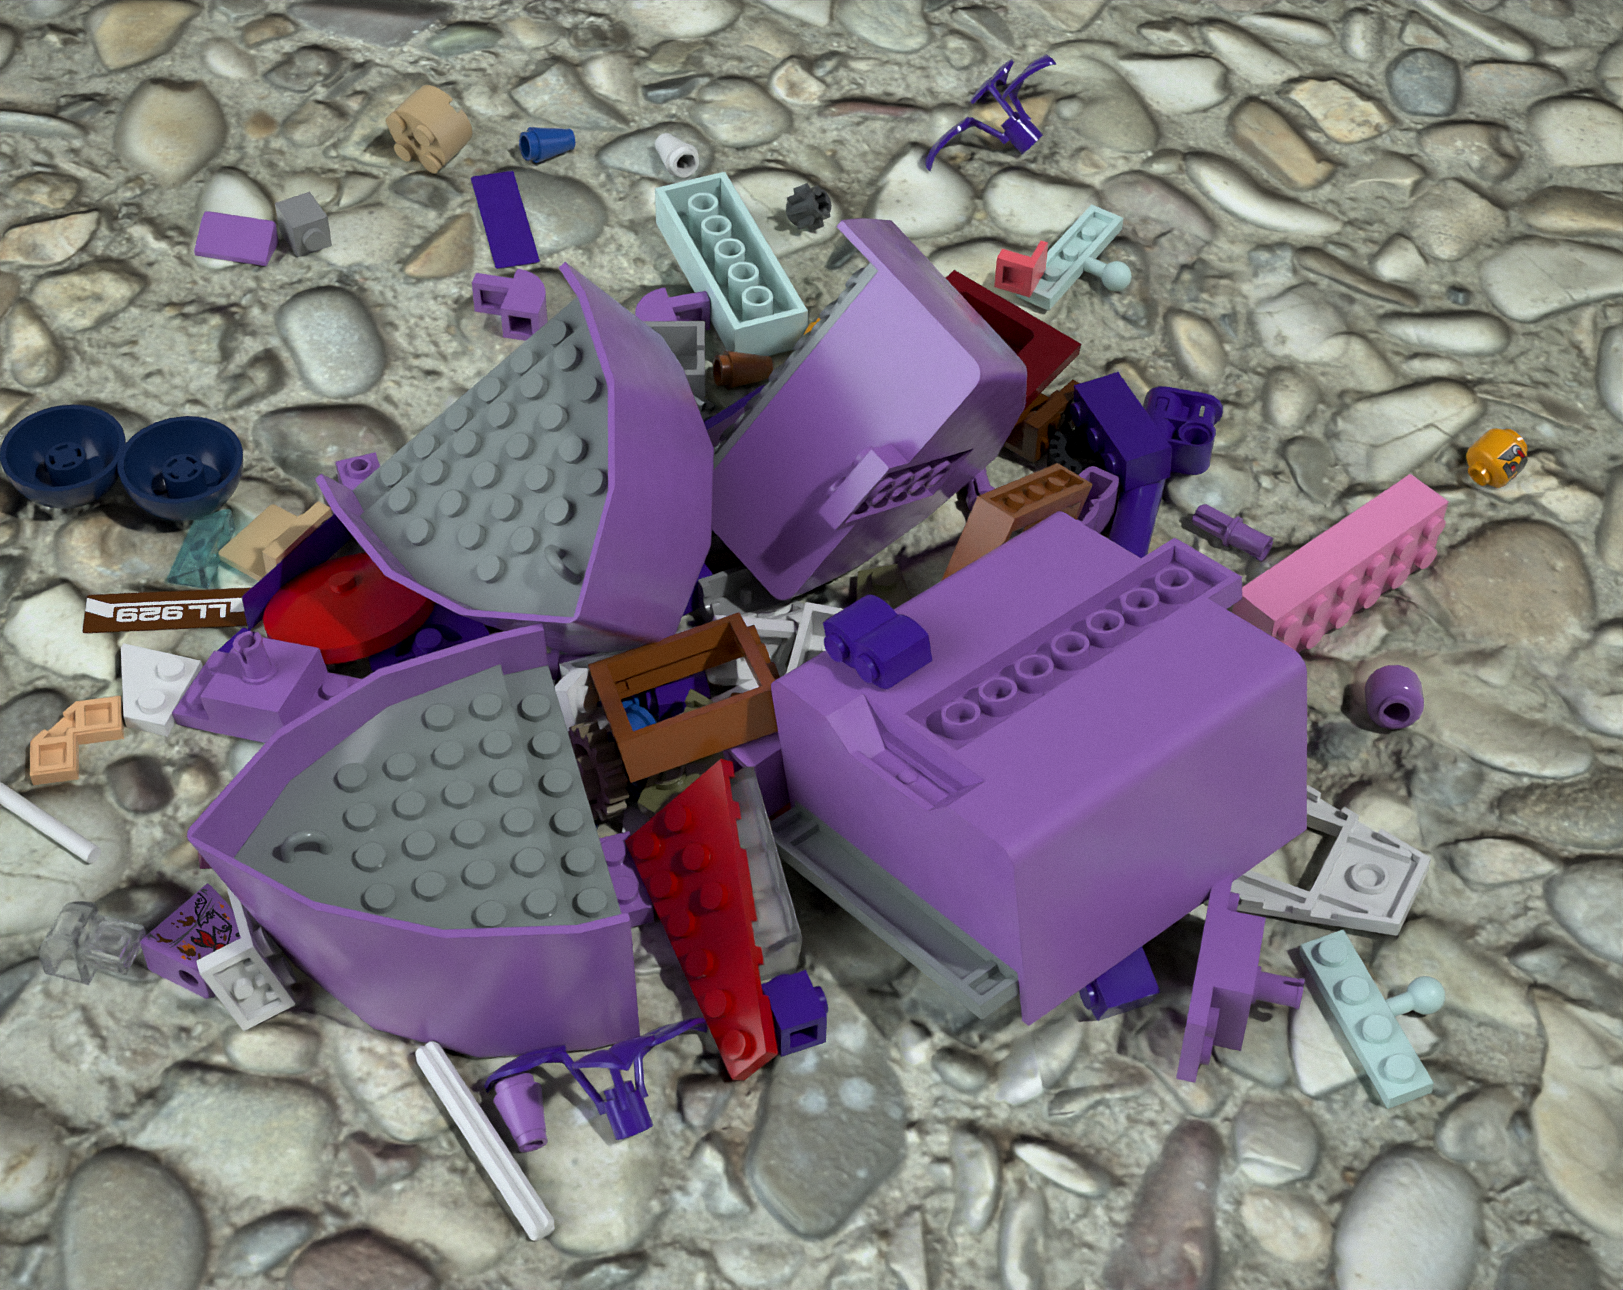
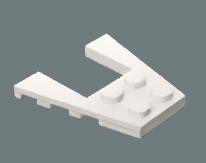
M1307 785V826L1337 837L1312 889L1309 892L1249 870L1232 882L1231 892L1240 894L1237 910L1397 936L1429 870L1431 858L1383 829H1380L1379 833L1359 822L1358 814L1346 807L1340 811L1320 799L1321 792ZM1209 899L1204 902V904L1207 906L1209 903Z

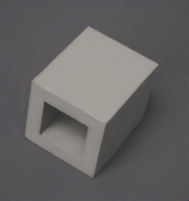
M310 192L275 203L280 233L297 258L332 246L328 216Z

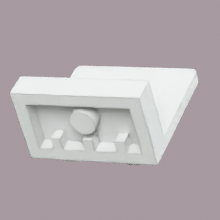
M227 888L241 938L202 957L196 962L202 978L242 1030L246 1031L296 1005L291 985L297 981L289 962L281 955L283 951L233 892Z

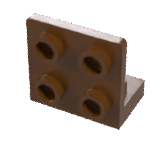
M1072 379L1060 391H1054L1050 397L1041 393L1022 412L1003 446L1035 464L1048 452L1050 440L1053 439L1057 431L1062 433L1063 427L1068 425L1071 429L1075 427L1070 413V404L1074 403V385L1080 383Z

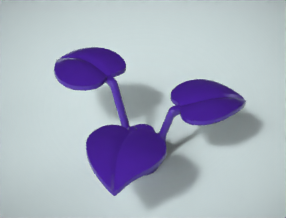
M1047 54L1039 57L1029 64L1001 95L996 87L1006 85L1014 61L1010 59L994 73L993 77L987 79L979 87L970 102L974 104L989 90L1009 116L1001 125L1005 132L1001 133L972 117H966L948 130L933 145L926 157V168L931 172L934 159L942 147L953 136L970 127H977L998 138L1004 145L1010 141L1021 154H1024L1043 134L1030 121L1031 118L1026 114L1017 97L1018 92L1028 76L1047 66L1056 65V62ZM1008 95L1017 110L1015 112L1005 101Z
M691 1018L663 1025L642 1036L618 1042L608 1050L602 1049L592 1052L576 1062L565 1051L567 1050L565 1044L536 1049L522 1054L498 1068L487 1078L484 1087L488 1094L502 1077L529 1070L542 1063H562L595 1103L599 1115L607 1114L615 1139L628 1138L653 1126L644 1098L648 1097L644 1085V1056L654 1046L668 1041L686 1030H697L707 1033V1023L704 1018ZM633 1061L635 1088L632 1080L623 1082L619 1070L629 1071ZM579 1068H609L614 1085L603 1090L606 1097L605 1100Z

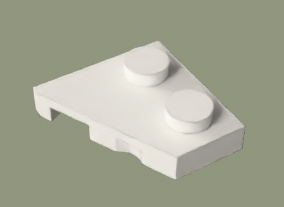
M123 643L121 647L123 716L126 727L168 737L176 723L172 712L203 668L200 660Z

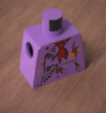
M207 883L140 941L149 970L208 999L214 998L216 995L200 975L196 961L241 937L233 909Z

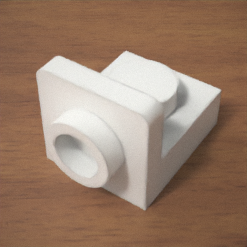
M572 667L555 686L567 731H569L571 726L590 720V722L597 721L599 728H605L608 733L611 729L603 708L597 706V694L592 686L588 668Z

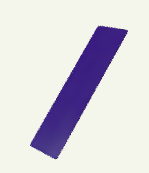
M506 171L471 177L495 268L499 269L540 262L514 172Z
M335 513L242 596L248 630H251L263 619L267 604L281 587L306 570L326 562L353 537Z

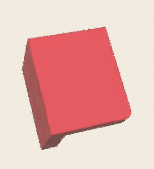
M1041 240L1031 257L1002 249L997 257L994 287L1030 297L1046 270L1048 242Z

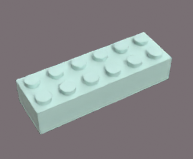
M726 172L655 188L656 224L694 292H707L710 300V321L727 351L770 356L793 350L795 344L804 335L808 327V310Z

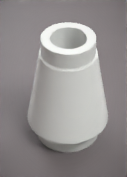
M663 133L656 139L655 148L667 171L672 176L685 178L691 176L697 170L699 157L698 151L694 146L670 133Z

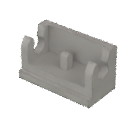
M744 564L698 580V611L705 623L712 622L715 615L729 616L738 612L745 614L791 601V598L787 600L776 599Z

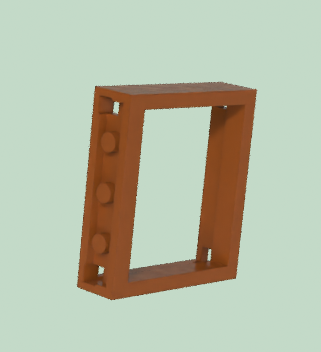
M1056 463L979 495L942 580L1006 543L1012 532L1023 527L1022 532L1057 511H1062L1077 520L1093 484Z
M740 612L671 635L659 642L645 644L588 664L599 700L631 783L778 732L771 684L779 679L780 675L774 661L771 662L765 644L761 643L755 625L747 627ZM744 657L759 686L758 688L635 731L632 730L621 702L623 698Z

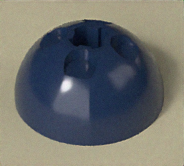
M73 404L54 406L25 417L8 432L0 448V462L11 484L29 500L50 508L72 509L96 501L113 487L119 478L117 463L124 452L126 438L120 423L112 415L101 409Z
M197 416L173 417L155 422L141 429L127 441L125 448L121 450L118 457V474L128 495L145 511L168 520H195L215 512L233 495L243 472V449L237 435L218 421Z

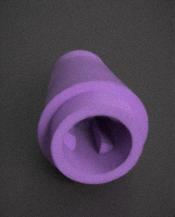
M529 1073L511 1075L499 1081L495 1086L497 1095L493 1101L514 1141L517 1143L519 1151L531 1152L545 1146L548 1143V1139L546 1136L541 1084L535 1082L533 1075Z

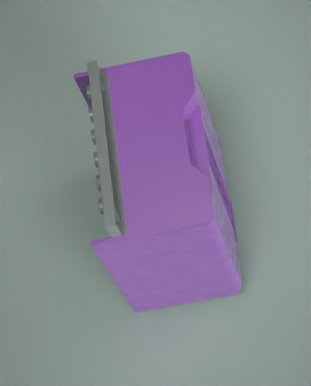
M1057 511L894 609L897 614L908 616L916 621L929 634L933 660L889 689H883L872 682L867 683L858 675L855 668L849 667L842 661H834L826 650L772 682L771 691L791 809L759 829L761 842L981 1020L1020 994L1022 1021L1030 1026L1208 900L1211 887L1231 873H1234L1232 882L1307 830L1306 664L1294 649L1227 610V608L1242 599V576L1176 538L1140 558L1068 514Z

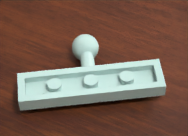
M1091 204L1047 252L1046 270L1032 295L1026 297L1016 294V297L1049 311L1084 271L1100 277L1104 286L1111 291L1124 290L1131 282L1130 268L1120 261L1106 264L1096 259L1122 230L1124 218Z
M1344 929L1301 944L1300 957L1387 1109L1432 1093L1434 1083L1395 1017L1412 1010L1426 1015L1437 1012L1445 1001V990L1442 984L1433 977L1421 976L1409 984L1405 993L1384 999Z

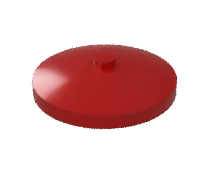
M359 553L324 562L291 579L270 599L264 611L263 624L269 639L319 648L324 663L335 664L371 656L403 641L423 625L432 613L436 602L385 576L367 553Z

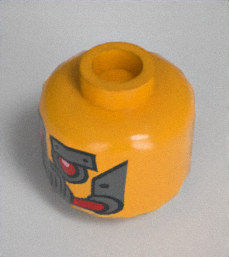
M1493 428L1488 430L1469 447L1466 453L1470 477L1481 486L1486 484L1495 488L1506 486L1525 468L1528 462L1526 453L1528 449L1525 441L1518 433L1511 429Z

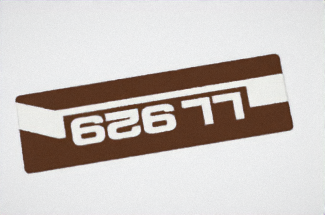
M252 587L88 595L82 632L100 633L248 626L242 596Z

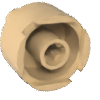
M431 85L422 86L419 90L414 91L386 118V124L396 142L394 145L396 154L407 162L411 159L421 162L433 174L444 167L472 137V127L467 115L462 109L457 113L449 104L453 99L441 89Z

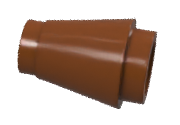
M724 351L722 355H716L713 360L714 381L718 387L725 386L727 390L768 379L773 372V362L770 356Z

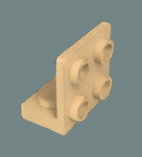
M317 501L308 511L297 517L272 504L219 550V558L228 565L260 581L332 516V510L329 506Z

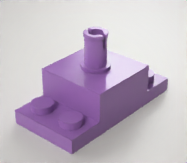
M247 631L234 639L233 648L229 653L213 651L173 710L172 715L176 724L180 726L266 743L278 729L361 679L329 673L319 648L263 638L258 632L253 636L252 631Z
M1231 873L1211 887L1176 1077L1179 1080L1196 1083L1199 1064L1209 1066L1213 1045L1241 1051L1251 1004H1255L1256 1000L1290 1006L1298 1010L1300 1008L1305 979L1262 972V966H1258L1266 917L1237 912L1240 894L1231 892L1234 873Z

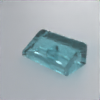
M225 509L193 521L167 577L168 583L209 588L221 562L218 552L230 541L235 531L231 510Z

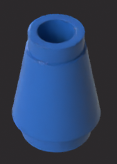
M529 127L526 132H521L519 136V147L523 158L526 161L532 160L534 163H539L569 150H574L576 145L574 133L570 128Z

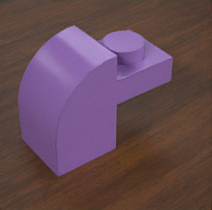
M517 268L513 278L481 273L475 274L472 281L474 310L480 313L500 315L504 338L526 341L548 322L545 286L533 273Z
M664 287L645 295L637 304L635 316L642 321H705V330H710V300L706 291L668 297Z

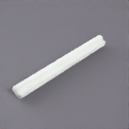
M430 1041L425 1046H420L415 1052L417 1064L529 1238L539 1241L545 1236L550 1235L555 1229L553 1217L440 1044Z

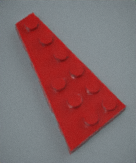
M720 759L632 834L625 843L732 1080L745 1081L778 1054L770 999L769 996L763 994L759 966L764 965L762 948L755 946L752 923L757 922L747 852L746 849L740 847L736 821L741 819L739 802L733 801L730 779L735 778L733 762Z

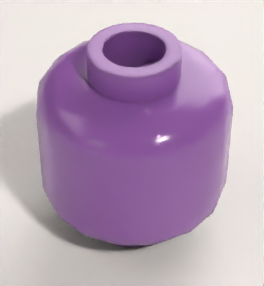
M1386 665L1375 670L1369 676L1365 684V699L1367 712L1373 722L1380 727L1394 730L1411 726L1420 718L1424 710L1422 683L1415 672L1401 665Z

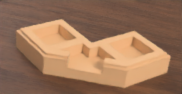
M121 696L75 701L63 712L64 717L48 731L42 730L30 741V777L33 785L78 780L79 745L124 739V716Z

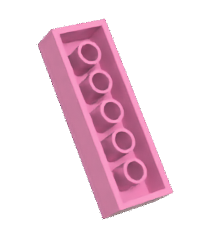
M1409 474L1243 586L1242 599L1233 605L1232 613L1291 647L1297 653L1305 648H1313L1324 634L1334 627L1337 629L1343 627L1354 613L1363 607L1365 609L1370 608L1384 592L1390 588L1396 589L1400 587L1411 573L1419 568L1423 570L1433 562L1437 555L1435 547L1438 537L1446 524L1444 516L1449 501L1412 474Z

